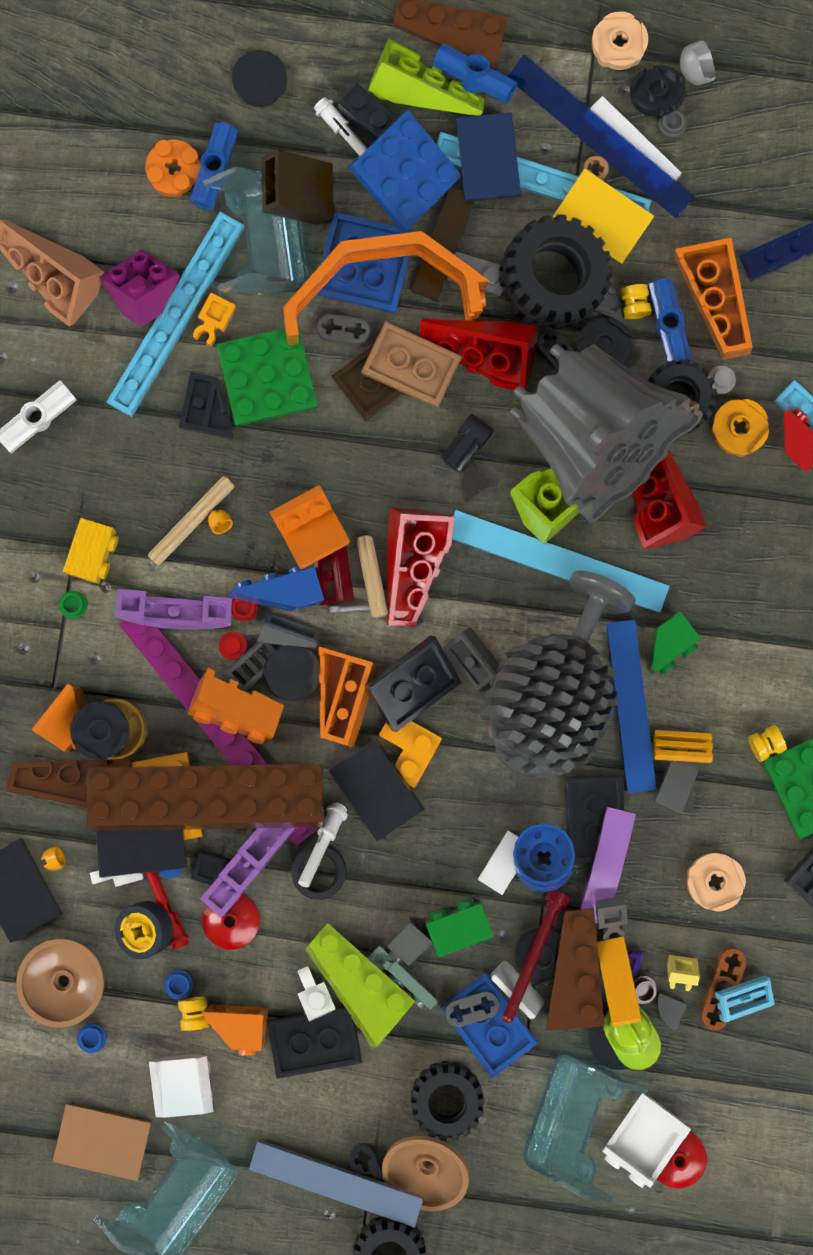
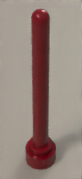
M559 891L547 892L544 900L547 910L502 1018L505 1023L513 1022L558 913L561 914L562 909L565 910L570 898Z

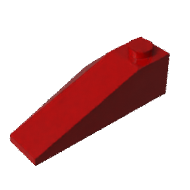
M422 319L420 321V337L462 356L460 364L467 367L466 371L472 374L477 372L491 379L490 383L497 387L515 390L518 386H522L526 390L536 355L538 327L503 321Z
M668 449L667 457L652 469L649 479L632 493L633 498H636L637 513L634 514V525L643 549L683 541L707 528L698 503Z
M390 507L387 532L386 606L388 614L386 615V624L388 626L415 627L427 601L428 591L434 577L437 578L439 574V566L442 559L451 547L454 516L420 509Z

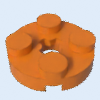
M161 140L157 142L155 147L149 152L145 163L149 182L158 193L167 197L183 196V193H187L189 190L192 191L201 168L197 151L188 143L180 140ZM176 162L181 170L175 171L173 175H170L167 166Z

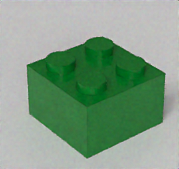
M468 897L456 902L457 908L446 911V908L442 907L429 912L430 918L425 919L438 958L494 937L479 899L474 901L472 897Z

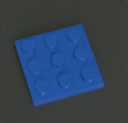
M409 110L403 112L348 166L350 171L402 232L408 231L462 176Z
M334 212L321 264L341 241L416 231L408 230L402 232L396 226ZM410 256L346 264L317 295L396 314Z

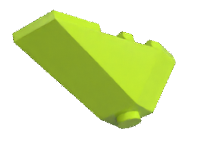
M388 39L368 89L375 97L398 104L481 116L485 103L484 98L476 93L464 90L459 81L449 82L442 74L443 70L435 66L432 68L427 67L419 61L421 55Z
M552 468L542 472L536 471L531 473L510 491L523 524L543 544L564 528L580 512L576 504L568 505L565 503L561 487Z

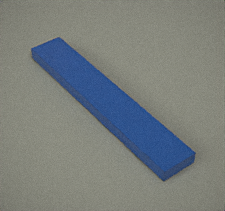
M635 620L606 623L611 668L616 671L613 685L614 691H618V705H616L626 790L627 793L657 790Z

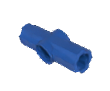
M444 43L438 49L433 61V66L460 79L462 88L467 92L479 93L482 91L505 104H508L518 84V82L491 69L490 62L484 56L479 54L467 56Z
M215 122L207 150L201 157V168L190 198V203L198 208L207 211L214 210L223 180L228 175V165L239 134V130L232 125L224 122ZM218 162L221 164L218 170L211 171L208 169L211 163Z
M664 278L649 283L648 291L656 319L655 329L660 335L666 363L672 360L679 363L681 359L691 362L692 357L683 325L684 315L679 309L672 278ZM666 317L674 319L676 327H666L663 319Z

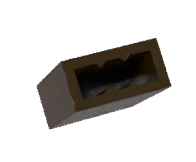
M276 150L261 157L262 213L314 225L334 218L333 163L282 150Z

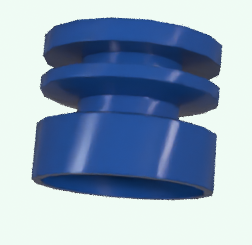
M544 823L533 825L523 831L516 840L513 851L516 874L524 885L535 891H554L566 884L572 875L575 860L573 842L567 833L555 825ZM541 855L543 858H545L548 855L550 857V865H538V856Z

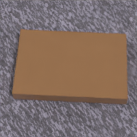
M385 321L361 374L438 409L462 356Z
M67 1103L53 1162L138 1181L152 1121Z

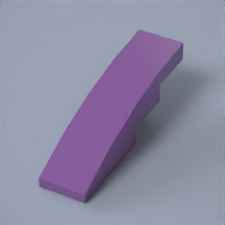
M606 807L601 833L598 836L593 861L590 864L580 909H594L595 923H598L596 901L615 898L636 816L634 813Z
M257 828L237 851L238 853L219 874L215 882L203 894L200 901L222 918L261 873L296 828Z

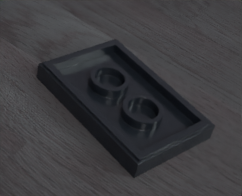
M430 635L366 683L365 687L391 731L396 733L462 682L436 637Z
M377 738L329 770L376 841H379L425 809Z
M623 775L565 777L566 833L573 842L575 851L574 863H592L606 807L624 811Z
M184 830L96 831L99 878L187 868Z
M22 838L0 849V925L11 943L63 914Z
M345 1006L335 1007L336 1010L310 1022L306 1013L267 1020L277 1079L362 1063L356 1024Z

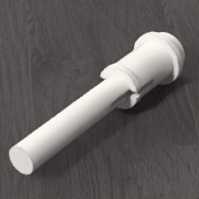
M326 97L322 98L314 106L316 116H321L335 134L340 133L360 156L367 147L348 127L349 121L333 106L334 101L332 99L328 100ZM336 120L343 126V128L350 134V136H347L344 133V131L336 124Z
M334 802L325 810L327 814L324 819V827H320L318 830L319 838L298 881L303 887H309L330 840H335L342 821L347 819V808L340 803Z

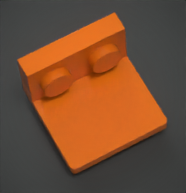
M320 485L270 511L274 522L300 569H304L350 543L346 532Z

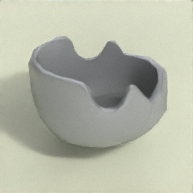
M699 41L687 45L680 57L681 72L686 80L697 86L715 80V67L706 42Z

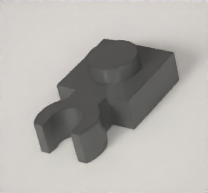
M625 897L597 900V922L604 940H609V935L613 932L619 933V937H625L623 925L628 924Z

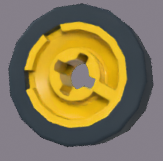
M141 901L121 911L116 919L114 931L117 943L128 956L136 959H148L167 948L172 939L173 927L171 918L163 907L152 901Z

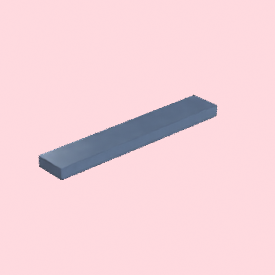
M260 1139L257 1141L249 1168L251 1171L414 1228L424 1199L422 1195Z

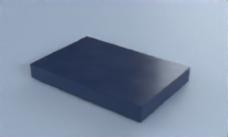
M512 112L456 118L465 203L521 197Z

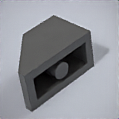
M409 918L388 942L387 947L390 949L388 954L398 964L401 965L405 962L409 966L429 947L432 939L425 930Z

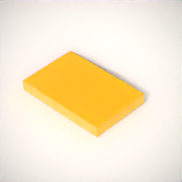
M586 169L583 170L553 215L554 218L557 214L566 215L568 221L575 217L582 220L580 225L585 228L590 225L595 230L592 234L597 239L602 237L605 245L602 247L604 252L609 251L610 256L621 264L654 217Z

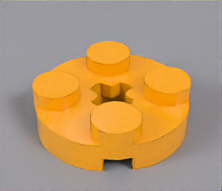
M749 399L728 401L714 415L711 435L714 437L716 444L728 454L743 457L754 453L765 443L769 435L767 413L758 403ZM735 421L737 423L742 421L746 423V434L742 432L738 434L734 431L735 426L733 424Z

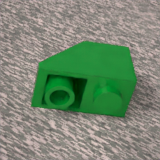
M681 611L653 632L649 662L651 674L659 671L663 675L675 666L672 660L680 654L685 658L698 648L695 643L701 637Z

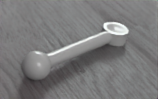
M369 605L329 607V613L370 610Z

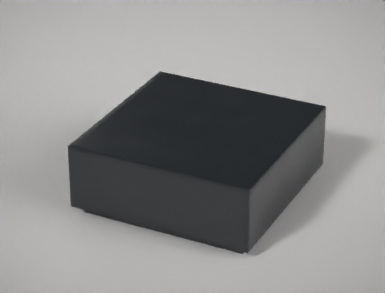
M199 851L191 879L212 885L225 868L227 859Z

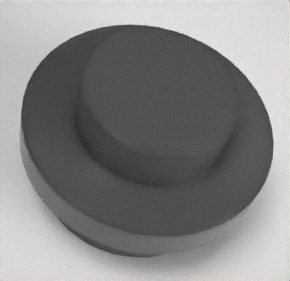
M677 110L666 116H661L658 122L660 132L668 138L681 136L687 125L685 116Z

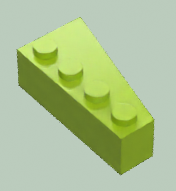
M328 923L305 948L325 980L329 982L335 991V995L343 1003L357 1027L360 1028L371 1048L378 1047L415 1001Z

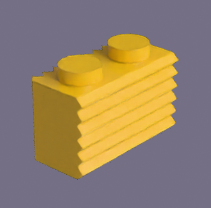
M80 518L63 572L70 576L100 584L101 579L105 580L109 572L110 563H107L109 553H114L118 544L119 537L115 536L117 531L112 527Z

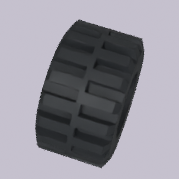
M681 359L679 363L672 360L665 366L664 364L659 366L652 373L648 382L664 389L672 384L683 385L689 389L694 401L699 404L698 409L702 411L699 423L688 432L689 434L694 432L696 428H699L711 415V411L716 404L714 398L717 395V390L712 388V385L715 383L713 378L708 379L706 376L708 371L705 368L702 370L697 368L698 363L692 362L689 365L687 360Z
M442 1061V1064L438 1065L433 1063L429 1069H423L420 1072L419 1078H416L413 1083V1089L411 1090L413 1118L418 1122L419 1128L422 1131L426 1130L430 1137L435 1138V1136H438L441 1141H447V1138H453V1141L459 1140L460 1135L464 1134V1136L470 1134L472 1127H477L479 1124L478 1120L484 1112V1096L478 1078L471 1073L468 1067L465 1066L464 1068L458 1062L451 1064L448 1061ZM442 1085H453L463 1092L465 1099L462 1109L450 1116L436 1113L430 1105V1096L436 1088Z
M383 1216L380 1220H377L376 1217L371 1219L368 1226L365 1224L361 1228L353 1248V1255H372L373 1250L381 1243L395 1242L405 1249L407 1255H426L425 1241L421 1237L417 1226L414 1228Z

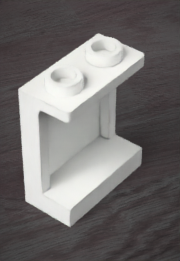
M643 1092L602 1152L606 1154L604 1159L619 1170L622 1166L630 1172L629 1178L641 1188L645 1184L651 1188L692 1127Z

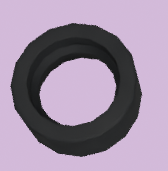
M315 845L306 847L296 856L292 864L291 877L294 886L302 895L310 899L323 900L332 897L341 889L346 879V865L340 853L336 849L327 846L324 856L330 858L336 868V877L333 883L323 889L301 886L298 881L302 875V867L305 861L310 858Z

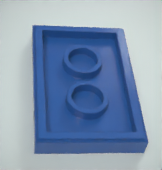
M485 972L442 1004L440 1008L445 1014L446 1006L450 1001L479 991L488 990L496 995L499 1001V1009L495 1016L466 1026L455 1027L490 1077L493 1078L536 1046L538 1042L517 1013L513 1022L505 1023L502 1016L508 1001ZM482 997V1003L473 1006L474 1010L484 1008L485 1012H489L490 1006L494 1004V1001H488L487 997ZM455 1005L454 1012L450 1013V1016H456L457 1021L462 1020V1014L471 1011L470 1007L460 1009L459 1005Z

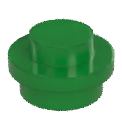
M68 591L59 600L60 612L69 619H78L87 611V599L78 591Z

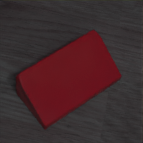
M344 546L314 563L324 597L320 605L344 603L354 600L347 547Z

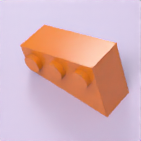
M319 647V683H321L320 738L354 748L370 697L365 684L376 677L379 666L367 660Z
M207 668L198 682L187 714L193 716V719L199 723H213L221 726L220 729L226 733H240L248 736L247 739L257 744H264L265 742L268 744L274 737L284 705L254 690L251 693L237 688L238 682L229 679L228 683L214 677L216 671Z

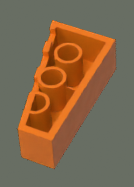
M732 238L675 249V261L722 360L751 355L753 346Z

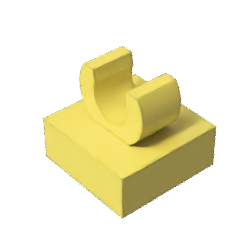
M669 955L667 969L670 988L674 989L676 983L685 984L686 991H690L692 985L698 986L700 978L698 959Z

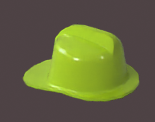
M639 1006L641 1022L613 1027L610 1011L608 1010L604 1018L603 1029L619 1060L625 1066L634 1070H643L651 1067L661 1053V1042L647 1014Z

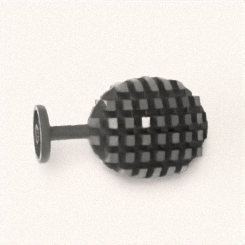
M574 571L569 580L572 590L588 601L572 636L565 634L539 636L528 640V643L525 645L512 647L505 653L507 659L500 662L497 668L498 673L493 676L490 682L491 689L486 691L483 697L485 705L490 706L479 707L480 721L487 720L485 725L488 732H483L482 741L488 745H495V752L499 756L497 758L516 774L530 778H546L545 776L569 773L574 766L588 764L592 757L587 753L598 750L601 744L599 738L605 736L608 729L606 722L611 721L615 713L613 706L610 705H618V691H612L613 685L608 682V679H615L616 671L609 665L602 666V661L597 656L600 653L588 641L603 609L617 613H626L632 610L636 600L626 588L596 573Z

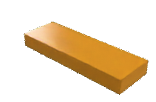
M624 936L597 942L598 957L613 1027L641 1022L642 1018Z

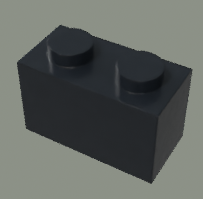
M358 83L338 103L341 115L370 143H373L397 119L396 116Z

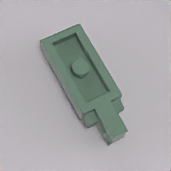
M380 945L369 955L368 959L376 967L388 970L391 973L388 977L400 988L405 986L412 992L410 997L418 1007L422 1009L426 1006L431 1010L436 1005L437 998L409 971L392 959L388 952Z

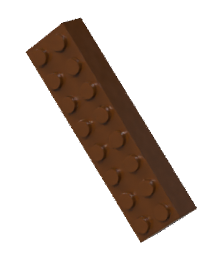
M322 764L88 768L86 826L92 832L324 827Z

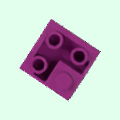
M140 250L101 275L99 279L121 313L142 327L163 313L179 279V273L147 252Z

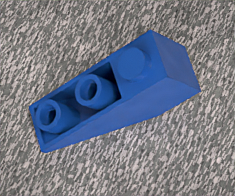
M297 566L289 569V574L279 576L278 572L263 576L261 582L253 584L251 580H245L234 584L235 589H232L229 593V598L291 612L318 605L324 600L315 567L300 569Z

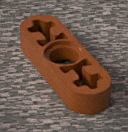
M729 947L720 952L700 1010L701 1022L711 1030H720L727 1024V1022L725 1023L721 1020H714L713 1024H710V1019L707 1017V1013H713L716 1004L711 1002L712 997L719 1001L715 995L716 984L722 980L728 981L731 987L740 984L746 967L745 955L736 948ZM733 953H736L735 958L739 960L738 966L733 965L730 974L736 975L735 979L733 980L726 975H720L721 970L726 973L728 971L729 964L725 962L726 957H732ZM718 1009L717 1013L722 1014L721 1010Z

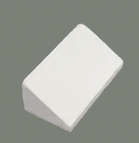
M503 961L490 974V977L510 998L520 974L507 961ZM528 984L519 1008L530 1019H534L544 1004V998Z

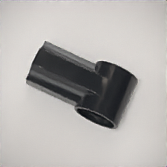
M471 413L457 431L458 435L440 459L453 470L460 473L477 449L480 450L489 440L494 429Z

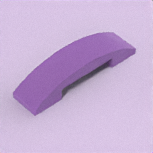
M117 589L115 617L140 625L168 629L202 630L223 628L231 625L232 598L204 596L203 601L149 597L146 596V591Z

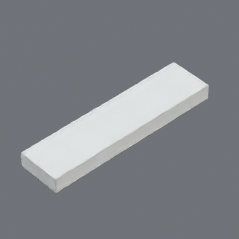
M603 96L583 115L582 119L660 195L681 176L682 173Z

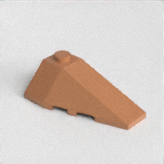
M5 219L0 220L1 252L16 270H22L30 280L28 283L29 287L33 291L38 290L46 300L44 305L49 312L69 327L74 325L97 297L101 285L99 277L103 275L104 271L82 255Z

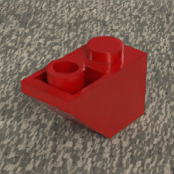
M788 407L784 412L785 453L807 472L813 466V427L807 423L810 418L797 407L793 410L791 407Z

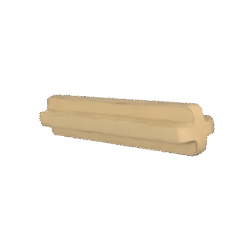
M364 535L358 537L356 542L371 616L381 618L388 614L375 546L372 536Z

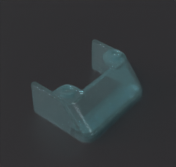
M234 166L204 180L205 187L223 190L227 207L233 213L243 216L250 267L240 269L237 273V278L218 285V291L253 296L295 290L302 287L308 280L300 221L262 213V172Z
M560 1055L552 1066L524 1148L523 1156L526 1165L579 1197L611 1202V1195L592 1185L596 1174V1165L594 1160L585 1154L584 1151L602 1098L608 1101H616L622 1096L624 1089L647 1094L649 1088L610 1069L573 1056Z
M163 1122L160 1127L173 1140L170 1146V1153L177 1161L145 1206L140 1204L126 1206L116 1221L98 1215L93 1219L117 1250L134 1255H181L237 1176V1168L226 1157L192 1132Z

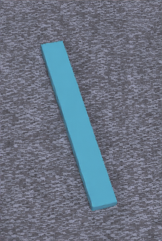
M440 132L436 145L454 167L461 170L458 137ZM517 157L520 188L523 191L562 203L579 178L578 176ZM615 189L646 211H649L652 200Z
M221 211L219 212L176 284L163 313L157 316L108 398L107 404L131 418L133 417L245 229L244 224Z
M455 510L452 540L566 581L570 580L574 571H588L599 574L626 588L635 597L636 602L634 605L657 613L661 612L669 585L547 542L543 544L539 539Z

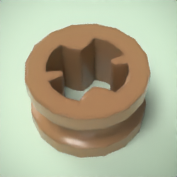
M600 156L588 158L585 161L583 170H588V167L592 169L593 165H598V169L603 171V173L599 172L597 177L604 181L609 170L607 161Z

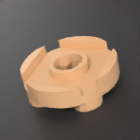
M627 12L610 13L594 29L592 50L601 66L615 70H624L640 63L648 45V33L643 23L640 24L639 21L634 19L635 16ZM617 35H621L622 40H627V43L623 44L622 47L613 43Z
M708 853L697 858L692 866L689 867L686 883L691 898L705 909L724 911L732 908L739 902L743 889H745L746 878L742 867L734 859L724 854ZM713 874L723 878V882L720 883L721 888L718 890L714 886H709L708 883L711 881V875Z

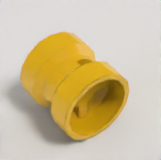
M635 284L620 290L621 299L625 301L623 309L625 319H639L652 314L651 304L647 302V296L649 295L648 285Z
M776 725L766 728L764 733H755L748 736L749 745L759 762L768 759L772 753L779 754L787 750L784 738Z
M192 997L178 1000V1009L182 1012V1019L180 1021L181 1031L199 1030L210 1026L204 1019L207 997Z

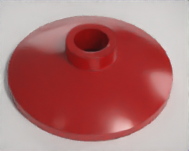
M242 894L222 918L206 906L202 924L207 938L214 945L223 949L234 950L246 946L253 940L259 929L260 916L254 902ZM227 916H232L235 919L233 927H228L225 924Z
M691 1132L688 1133L657 1177L659 1182L665 1186L680 1189L693 1185L702 1177L707 1164V1154L704 1145L697 1136ZM678 1156L684 1157V1163L681 1166L674 1164V1160Z

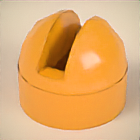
M224 510L212 511L208 517L209 526L214 534H223L233 525L232 519Z
M59 846L47 849L41 857V860L45 859L47 863L44 865V868L51 871L61 869L66 865L65 855Z

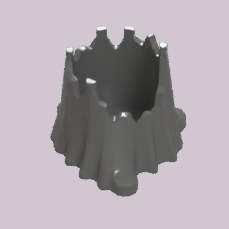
M556 344L551 348L550 353L558 359V373L556 375L544 376L538 383L536 394L528 392L522 386H518L513 394L521 401L525 414L514 407L510 411V415L518 422L519 426L551 466L561 487L565 503L568 505L576 504L580 509V514L589 523H593L602 517L615 503L629 497L635 489L649 479L652 469L667 457L669 446L678 437L688 433L699 423L702 411L698 409L699 404L694 400H690L687 395L664 389L646 381L595 344H592L580 353L565 351L559 344Z

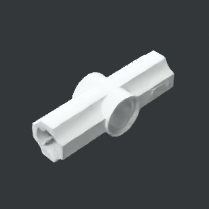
M59 380L34 402L26 403L21 408V412L0 429V442L12 454L37 432L46 430L50 426L51 421L77 401V399ZM35 411H41V419L36 423H31V414Z

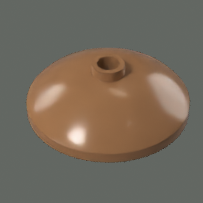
M53 939L36 946L22 961L16 979L19 1001L29 1016L43 1025L60 1028L78 1024L90 1016L101 1001L105 984L103 968L96 955L87 946L71 939ZM62 975L67 976L69 979L67 986L60 983Z
M411 1136L397 1141L387 1151L382 1164V1175L385 1183L424 1196L420 1210L440 1211L448 1209L461 1201L468 1189L469 1170L463 1157L452 1146L433 1137Z

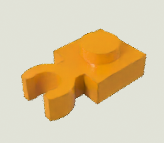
M210 293L198 316V319L204 323L194 330V339L198 341L202 333H208L209 338L206 344L209 347L213 346L216 340V329L222 332L225 331L237 308L236 305Z

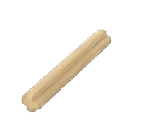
M221 477L148 553V557L155 564L161 565L231 492L234 484L227 477Z

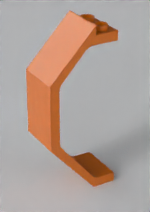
M422 231L341 241L283 307L287 345L299 344L298 314L344 265L349 263L412 255L418 256L459 285L465 320L477 321L479 315L483 312V307H486L484 290L489 280Z

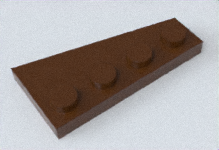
M398 0L393 27L423 41L428 40L439 45V48L444 43L467 56L473 54L482 55L490 62V68L497 71L507 17L422 0Z
M133 759L13 763L6 791L87 808L88 768L131 767Z
M594 909L564 910L546 1031L604 1026Z

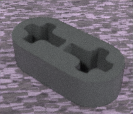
M326 314L319 319L317 324L320 338L327 342L362 346L370 338V327L365 320L360 318ZM329 322H333L334 327L340 328L342 331L333 330L331 335L326 334V329L322 327L328 326ZM356 326H361L365 334H360L359 339H356L352 332H346V330H355Z
M488 990L479 991L450 1001L446 1006L445 1016L448 1023L452 1026H466L495 1016L499 1009V1001L493 992ZM482 997H487L488 1001H494V1004L490 1006L489 1012H485L484 1008L474 1010L473 1006L481 1004ZM455 1005H459L460 1009L469 1007L471 1011L462 1014V1020L457 1021L456 1016H450V1013L454 1012Z

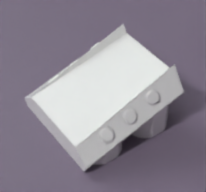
M188 1054L166 1056L149 1061L156 1117L165 1118L213 1112V1094L209 1078L211 1069L207 1056Z

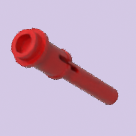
M157 872L145 873L157 904L167 911L172 921L173 934L168 946L172 945L173 950L190 944L188 941L190 936L189 934L186 935L178 917V912H173Z

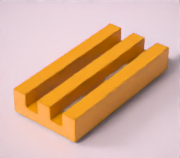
M655 730L654 760L712 763V733ZM660 748L677 749V751L660 750ZM688 750H702L705 752H688Z

